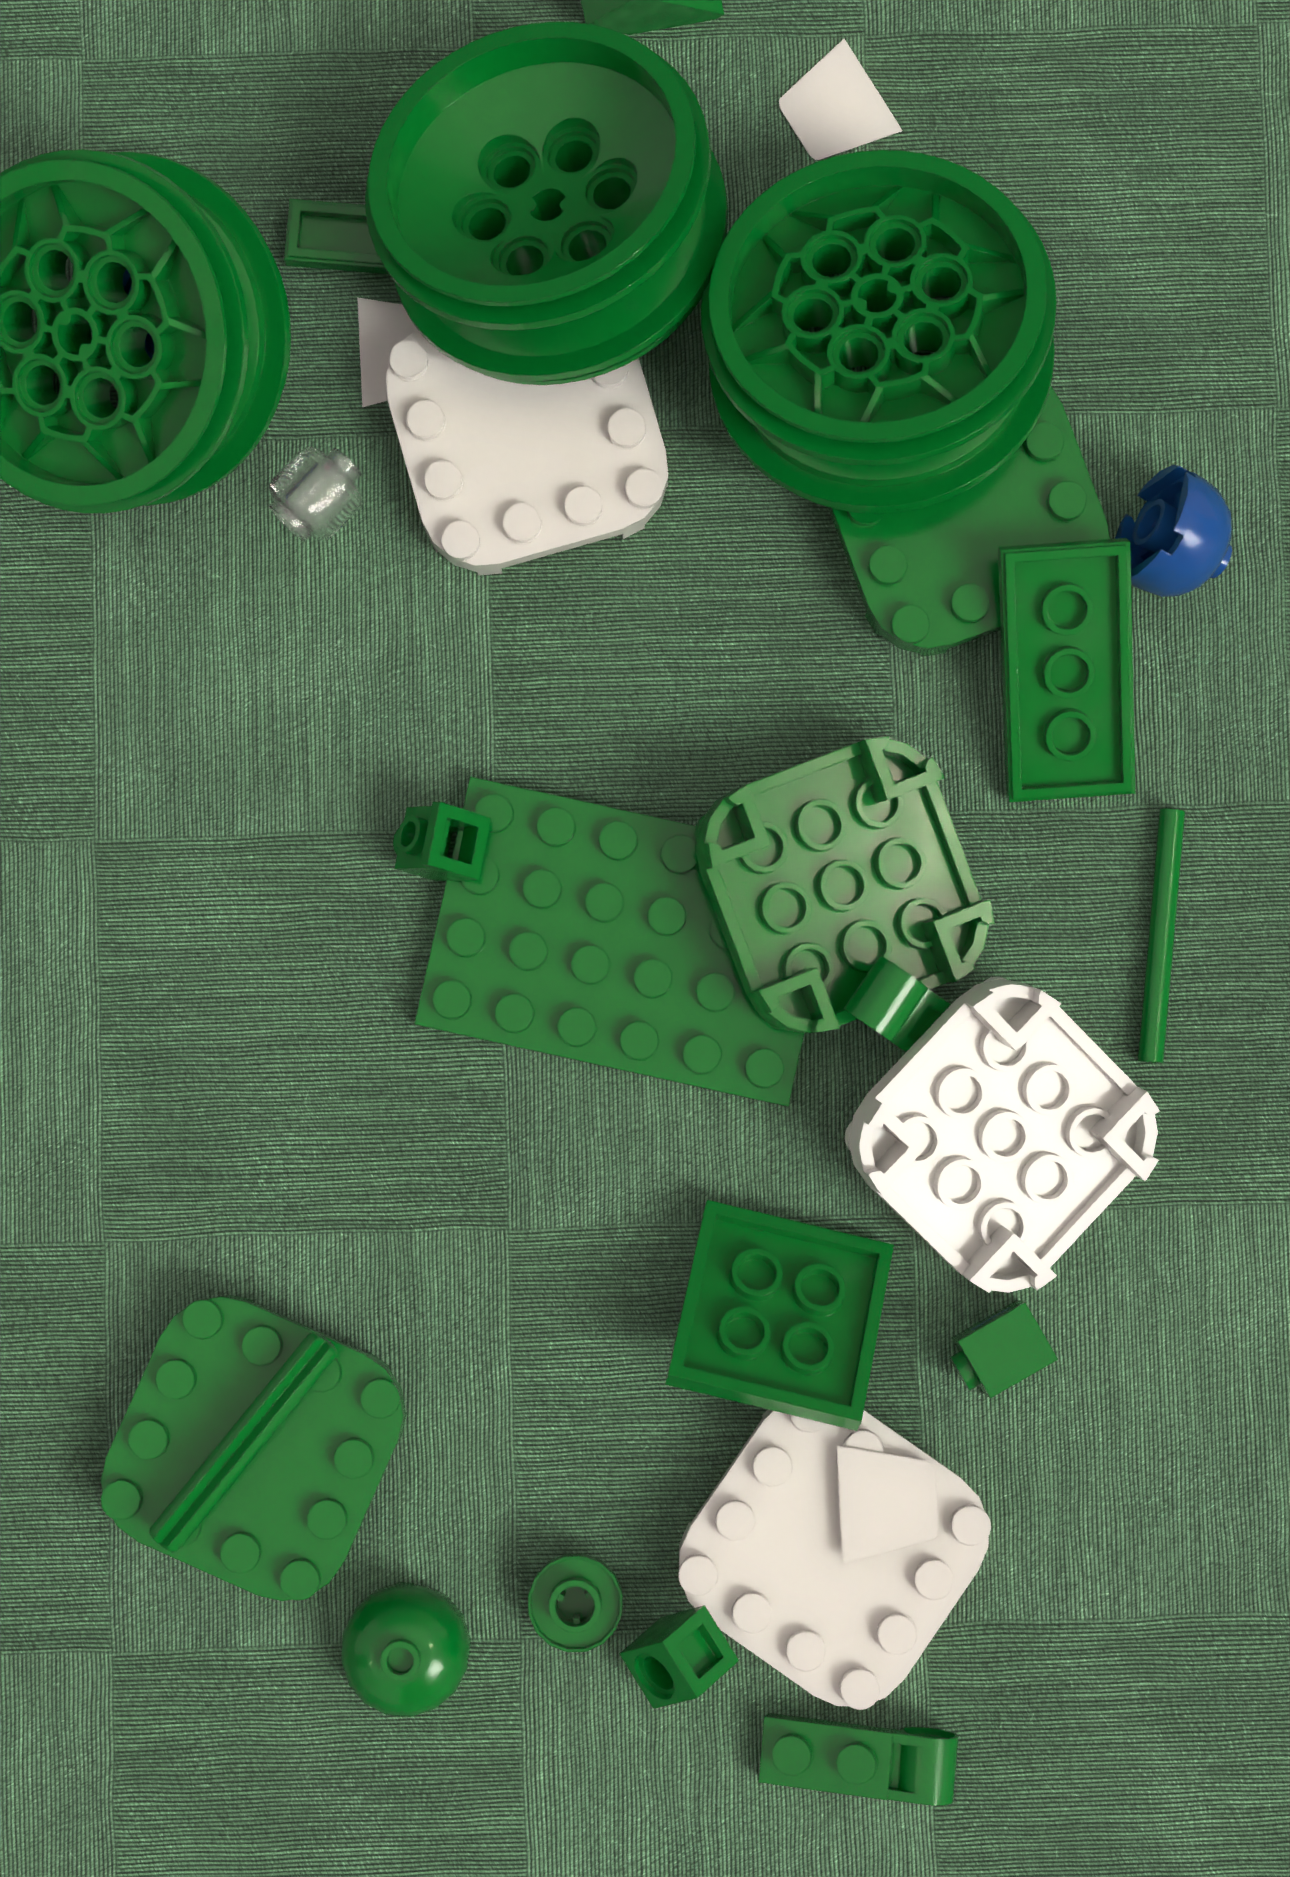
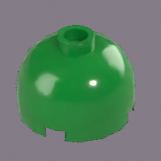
M398 1582L377 1589L355 1608L343 1631L341 1661L348 1684L364 1704L385 1715L411 1717L436 1709L456 1692L468 1668L471 1637L464 1615L447 1595L436 1589L433 1591L426 1586L413 1585L414 1583Z

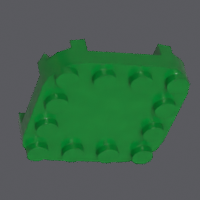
M1052 386L1050 387L1049 396L1041 416L1019 449L997 470L965 492L941 503L898 513H855L828 507L867 611L865 617L877 636L881 635L899 649L920 653L921 657L944 654L949 648L1001 630L998 547L1110 539L1107 519L1063 404Z
M889 736L865 739L740 786L716 800L708 812L701 816L696 824L695 833L697 841L695 848L699 871L744 991L758 1014L764 1017L766 1022L774 1029L789 1030L802 1034L818 1033L840 1029L841 1025L856 1020L857 1018L843 1008L880 955L919 980L929 990L946 983L957 982L976 969L974 963L984 950L989 924H995L991 899L981 900L937 782L945 778L933 757L926 758L908 743L889 739Z
M228 1294L194 1301L177 1313L161 1334L107 1453L101 1477L102 1509L107 1516L114 1520L119 1529L137 1542L250 1593L279 1601L308 1599L316 1591L330 1583L349 1556L348 1554L398 1441L402 1437L407 1415L402 1388L389 1369V1365L371 1352L365 1353L253 1303L252 1299ZM314 1331L323 1335L338 1350L336 1358L181 1548L172 1553L161 1547L150 1536V1527L306 1336Z

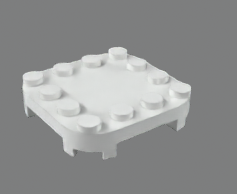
M418 330L409 334L405 340L398 342L391 349L389 355L390 364L385 376L387 401L421 520L436 553L439 552L453 565L477 572L478 575L502 574V568L618 535H622V538L625 539L644 529L648 520L660 508L666 488L668 487L667 456L639 358L616 370L582 381L554 385H528L498 380L471 370L439 352Z
M998 976L988 978L957 998L867 1093L854 1113L852 1122L845 1131V1143L851 1151L854 1166L866 1184L953 1269L988 1293L991 1291L1010 1293L1029 1287L1039 1290L1054 1279L1057 1275L1050 1267L1133 1178L1137 1176L1144 1181L1147 1180L1159 1161L1153 1157L1158 1135L1155 1114L1160 1111L1149 1093L1137 1087L1059 1007L1061 1005L1060 1002L1042 990L1026 983L1011 981Z
M767 1410L692 1522L688 1523L679 1544V1582L685 1591L689 1603L694 1608L705 1605L722 1632L810 1694L835 1706H849L853 1709L864 1710L874 1705L876 1701L886 1698L907 1677L978 1572L987 1552L991 1522L979 1496L957 1474L864 1410L862 1422L858 1430L855 1431ZM836 1445L932 1462L935 1466L939 1520L937 1538L925 1543L842 1564Z

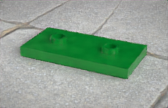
M1127 538L998 547L1006 798L1009 802L1136 794L1130 541Z

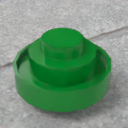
M585 1553L564 1554L548 1561L535 1575L528 1594V1615L536 1633L548 1645L565 1652H587L604 1644L616 1631L623 1613L622 1588L615 1573L602 1560Z

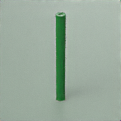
M1160 809L1138 1052V1061L1164 1062L1185 811L1179 809Z

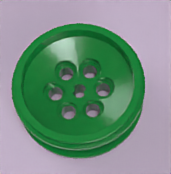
M542 22L508 28L470 42L433 65L403 94L382 126L370 160L365 192L366 220L375 251L386 271L394 280L404 309L422 336L439 352L471 370L498 380L528 385L565 384L600 376L629 364L662 343L685 321L701 300L703 291L711 279L714 263L728 228V200L722 172L711 150L710 136L703 111L686 80L672 65L635 39L612 29L578 22Z
M85 149L60 150L31 157L0 173V478L11 487L36 501L62 510L79 513H111L130 510L140 506L171 503L192 497L226 478L243 463L268 429L286 383L290 362L291 323L286 291L273 254L249 215L228 192L212 179L178 161L154 154L103 152ZM68 258L73 268L70 282L65 273V265ZM126 269L130 273L132 280L129 295H127L123 287V274ZM32 310H34L37 316L38 326L36 333L32 328ZM148 333L154 341L152 359L149 358L145 350V339ZM54 373L57 374L60 381L59 395L56 394L53 387ZM112 384L118 394L116 409L113 407L109 395Z
M902 150L858 151L815 162L779 180L759 195L744 210L728 231L717 254L711 279L702 295L701 328L709 360V378L713 400L720 420L729 437L749 462L773 482L797 496L837 510L883 514L921 509L948 500L980 483L1002 466L1023 444L1041 416L1049 396L1054 369L1055 349L1053 333L1055 329L1057 300L1055 279L1045 247L1031 223L997 187L963 166L931 155ZM832 274H841L835 277H827ZM937 296H948V297H951V298H949V299H947V300H936V299H932V298H935V297H937ZM811 327L825 328L818 332L804 331ZM922 350L934 352L933 354L926 356L914 354L915 352ZM857 366H867L870 368L862 372L850 370Z

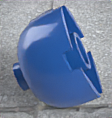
M1174 464L1159 471L1144 485L1137 495L1147 502L1140 510L1136 521L1134 522L1131 516L1125 514L1115 539L1127 538L1130 541L1131 586L1161 597H1173L1199 588L1207 580L1216 578L1224 571L1232 555V546L1230 545L1232 519L1231 512L1219 490L1203 477Z

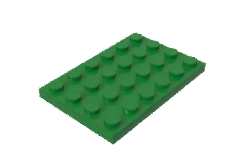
M470 777L463 809L491 818L480 879L446 881L414 1024L789 1107L804 1033L772 1028L765 1018L758 1014L746 995L699 871L695 848L697 841L696 826ZM463 831L457 832L452 859L458 860Z

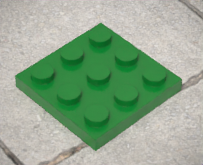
M706 1200L665 1385L857 1431L862 1422L894 1245Z

